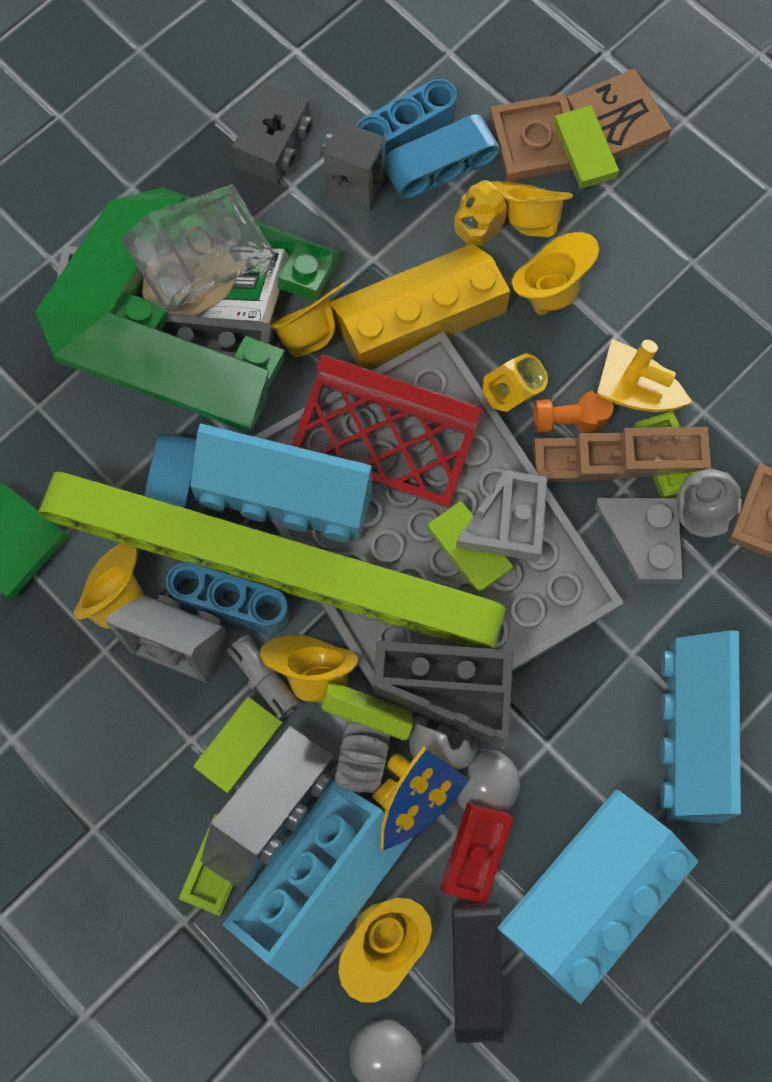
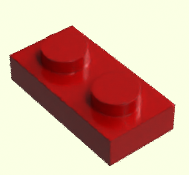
M467 802L440 885V889L444 894L479 903H487L514 817L507 812Z

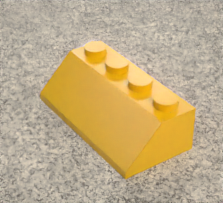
M472 243L333 300L330 303L334 320L356 366L371 370L442 331L449 337L506 313L510 290L493 257Z

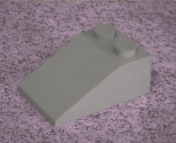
M143 595L109 614L106 623L128 652L205 683H208L228 638L224 627L220 626L221 620L216 616L199 610L195 616L180 610L182 605L179 602L163 595H158L156 600Z

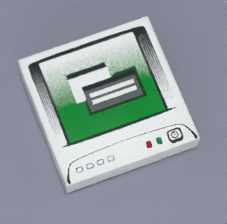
M224 247L234 262L236 269L235 283L225 298L196 316L270 324L280 291L278 288V277L290 255L285 249Z

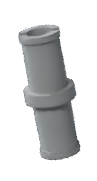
M249 635L239 638L232 644L233 647L227 649L228 655L234 659L248 677V686L253 692L259 691L277 714L279 720L290 715L296 710L295 707L297 708L301 705L302 702L292 693L278 675L279 673L263 664L260 658V651Z

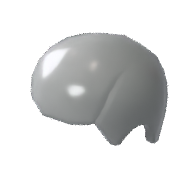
M711 468L689 475L680 485L676 495L680 523L690 534L703 538L725 534L728 531L732 518L741 512V490L738 483L729 473Z
M419 715L413 718V727L409 734L410 752L413 758L416 757L424 746L457 771L470 765L476 758L478 747L474 737L460 731L450 730L448 726L443 724L432 730L427 727L424 716Z
M489 749L478 750L476 758L470 765L458 770L470 780L456 797L457 802L464 810L467 802L508 813L514 806L520 792L519 772L513 760L502 752Z
M385 1019L368 1022L356 1031L349 1046L350 1069L358 1082H416L423 1069V1055L421 1054L420 1044L404 1026L394 1020Z

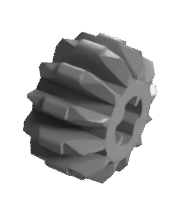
M347 720L335 771L337 786L357 793H374L379 788L383 776L390 735Z

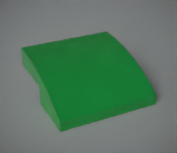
M1 483L0 592L12 600L69 536L53 522L41 517L36 508Z

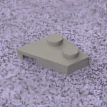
M505 470L496 482L493 490L478 508L470 523L459 535L456 548L538 561L542 555L547 477Z
M597 498L595 509L598 515L602 514L613 534L611 538L617 549L625 555L628 561L627 567L636 583L680 584L683 578L680 522L676 498Z

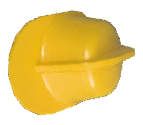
M510 181L491 182L500 190L504 197L511 226L528 236L552 237L555 235L561 220L564 200L573 198L572 193L549 191L523 183Z
M583 232L567 233L555 238L528 263L515 272L512 279L513 290L519 296L528 298L535 312L540 316L547 314L549 311L569 306L577 298L581 277L590 270L598 258L600 251L598 241L591 234Z
M346 281L309 306L291 312L270 323L273 332L291 355L301 357L320 350L329 343L334 335L336 326L329 296L344 286Z
M121 543L110 549L99 559L86 580L80 601L73 612L75 619L82 620L88 618L99 627L109 629L110 627L107 625L106 620L111 612L144 595L133 573L138 555L137 548Z
M305 635L279 636L267 641L260 650V658L263 664L285 675L296 697L307 702H322L329 680L347 687L348 674L358 665V656L353 651L338 648Z
M394 898L371 905L362 912L356 922L354 934L346 943L339 960L338 973L341 986L350 997L362 1003H375L388 997L400 985L430 942L432 933L430 916L422 905L411 899Z

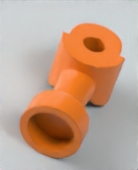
M594 390L586 392L577 404L553 407L552 402L548 399L534 400L536 433H548L553 430L554 424H573L581 433L600 432L607 427L614 409L613 402L596 396L597 393H594Z

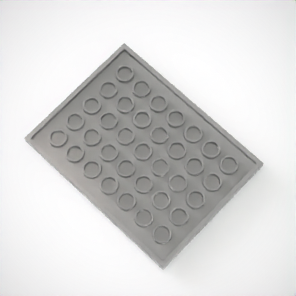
M444 331L372 370L373 372L482 408V419L472 441L449 508L462 501L474 516L505 470L539 475L496 409H492L482 392V388ZM334 391L318 401L324 416L346 406L341 393L338 391ZM347 395L351 403L359 400L358 398ZM368 403L354 410L363 429L386 419L381 407L373 403ZM305 408L259 432L254 437L291 446ZM387 408L390 417L400 413ZM316 409L311 422L320 418ZM350 412L327 423L336 442L359 432ZM411 416L394 423L403 443L426 433L420 420ZM427 422L430 430L439 427L438 425ZM323 425L307 432L302 448L318 452L332 445ZM390 426L367 436L376 456L399 446ZM448 429L434 436L443 457L460 449L465 434ZM363 438L340 449L344 459L363 463L372 459ZM429 439L406 449L416 470L438 460ZM336 451L328 454L331 456L338 457ZM402 452L379 462L385 475L395 480L412 472ZM456 459L447 462L451 473ZM373 465L372 472L379 474L376 465ZM442 465L420 475L426 490L444 495L449 479ZM415 478L408 482H405L407 484L419 487ZM372 482V497L360 541L349 539L348 542H337L326 538L323 535L324 532L307 528L306 532H297L284 527L281 521L270 519L282 538L477 595L426 529L428 523L448 510L446 507ZM547 486L542 555L539 560L533 561L505 556L513 565V570L484 592L477 595L498 602L506 608L495 649L513 651L512 672L618 610L624 604ZM320 603L348 650L353 651L358 656V666L372 690L377 641L465 647ZM413 712V718L419 716V714ZM425 717V718H426V724H427L428 722L432 721L431 719Z

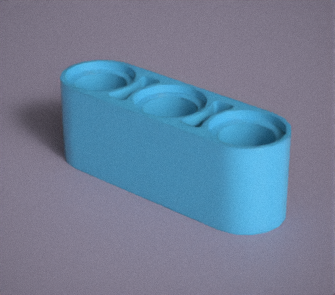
M444 79L429 81L363 117L356 126L385 137L386 156L397 147L454 123L457 102L456 88L451 82ZM402 122H410V123H412V124L403 125V124H401V123H402Z
M479 114L471 115L392 150L385 156V172L401 199H411L484 167L499 155L500 146L482 116Z
M164 433L159 434L146 484L145 497L192 510L194 494L190 486L197 439Z
M186 562L175 565L167 574V590L172 599L179 602L184 610L196 614L198 610L216 616L222 622L264 635L280 634L289 624L290 613L286 598L280 591L274 588ZM195 579L199 581L198 587L193 593L188 595L178 593V587L184 580ZM233 591L240 595L238 602L231 607L218 605L220 596L225 592ZM266 604H276L281 608L279 615L272 620H263L258 616V613Z

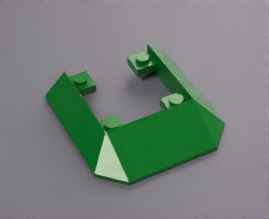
M164 187L110 200L35 311L37 321L54 361L251 433L267 403V391L284 361L285 350L245 336L234 357H230L162 332L161 329L168 319L167 307L135 296L142 286V280L148 268L159 259L165 248L175 251L188 243L198 240L212 241L224 247L285 249L290 257L278 277V288L316 302L325 283L330 284L344 258L345 251Z

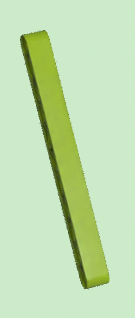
M64 472L53 473L38 512L46 520L65 527L182 562L200 565L262 584L278 591L469 648L495 649L506 611L502 604L487 598Z

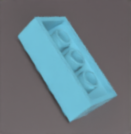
M200 423L197 432L190 487L195 500L199 501V504L204 508L213 511H224L225 507L241 511L240 514L243 517L253 521L264 522L266 518L281 521L284 527L293 531L306 532L307 528L324 532L323 535L333 541L348 542L349 539L360 541L372 497V465Z
M730 630L675 638L668 647V651H663L661 656L662 677H668V694H662L660 706L661 719L667 720V737H662L660 746L661 764H667V782L661 783L660 806L661 809H667V821L721 824L741 814L739 631Z
M332 779L323 794L316 800L297 828L291 833L222 925L269 966L300 989H303L388 871L399 859L413 837L383 851L381 849V826L385 812L353 791L337 786L336 781Z
M615 790L497 929L553 985L581 1004L699 861L672 831L621 791Z

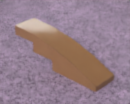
M708 427L624 428L621 433H579L576 438H536L532 443L533 467L539 476L547 477V483L662 476L696 472L711 468Z

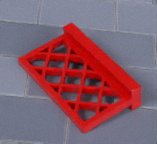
M322 354L316 369L318 374L291 446L302 448L307 432L323 425L332 445L318 452L328 455L336 451L338 457L344 459L340 449L363 438L372 459L363 462V464L376 465L379 474L372 472L373 483L449 509L472 441L482 419V408ZM326 387L340 392L346 406L324 416L318 405L323 388ZM347 395L358 398L359 400L351 403ZM368 403L379 405L386 419L363 429L354 410ZM387 408L400 413L390 417ZM316 409L320 418L311 422ZM350 412L359 432L336 442L327 423ZM408 416L419 419L426 433L403 443L394 423ZM427 422L438 425L439 427L430 430ZM390 426L399 446L376 456L367 436ZM448 429L465 434L460 449L443 457L434 436ZM429 439L438 460L416 470L406 449ZM402 452L412 472L396 480L387 477L379 462ZM456 459L451 473L447 462ZM442 465L449 479L444 495L426 490L420 475ZM415 478L419 487L407 484L405 482H408Z

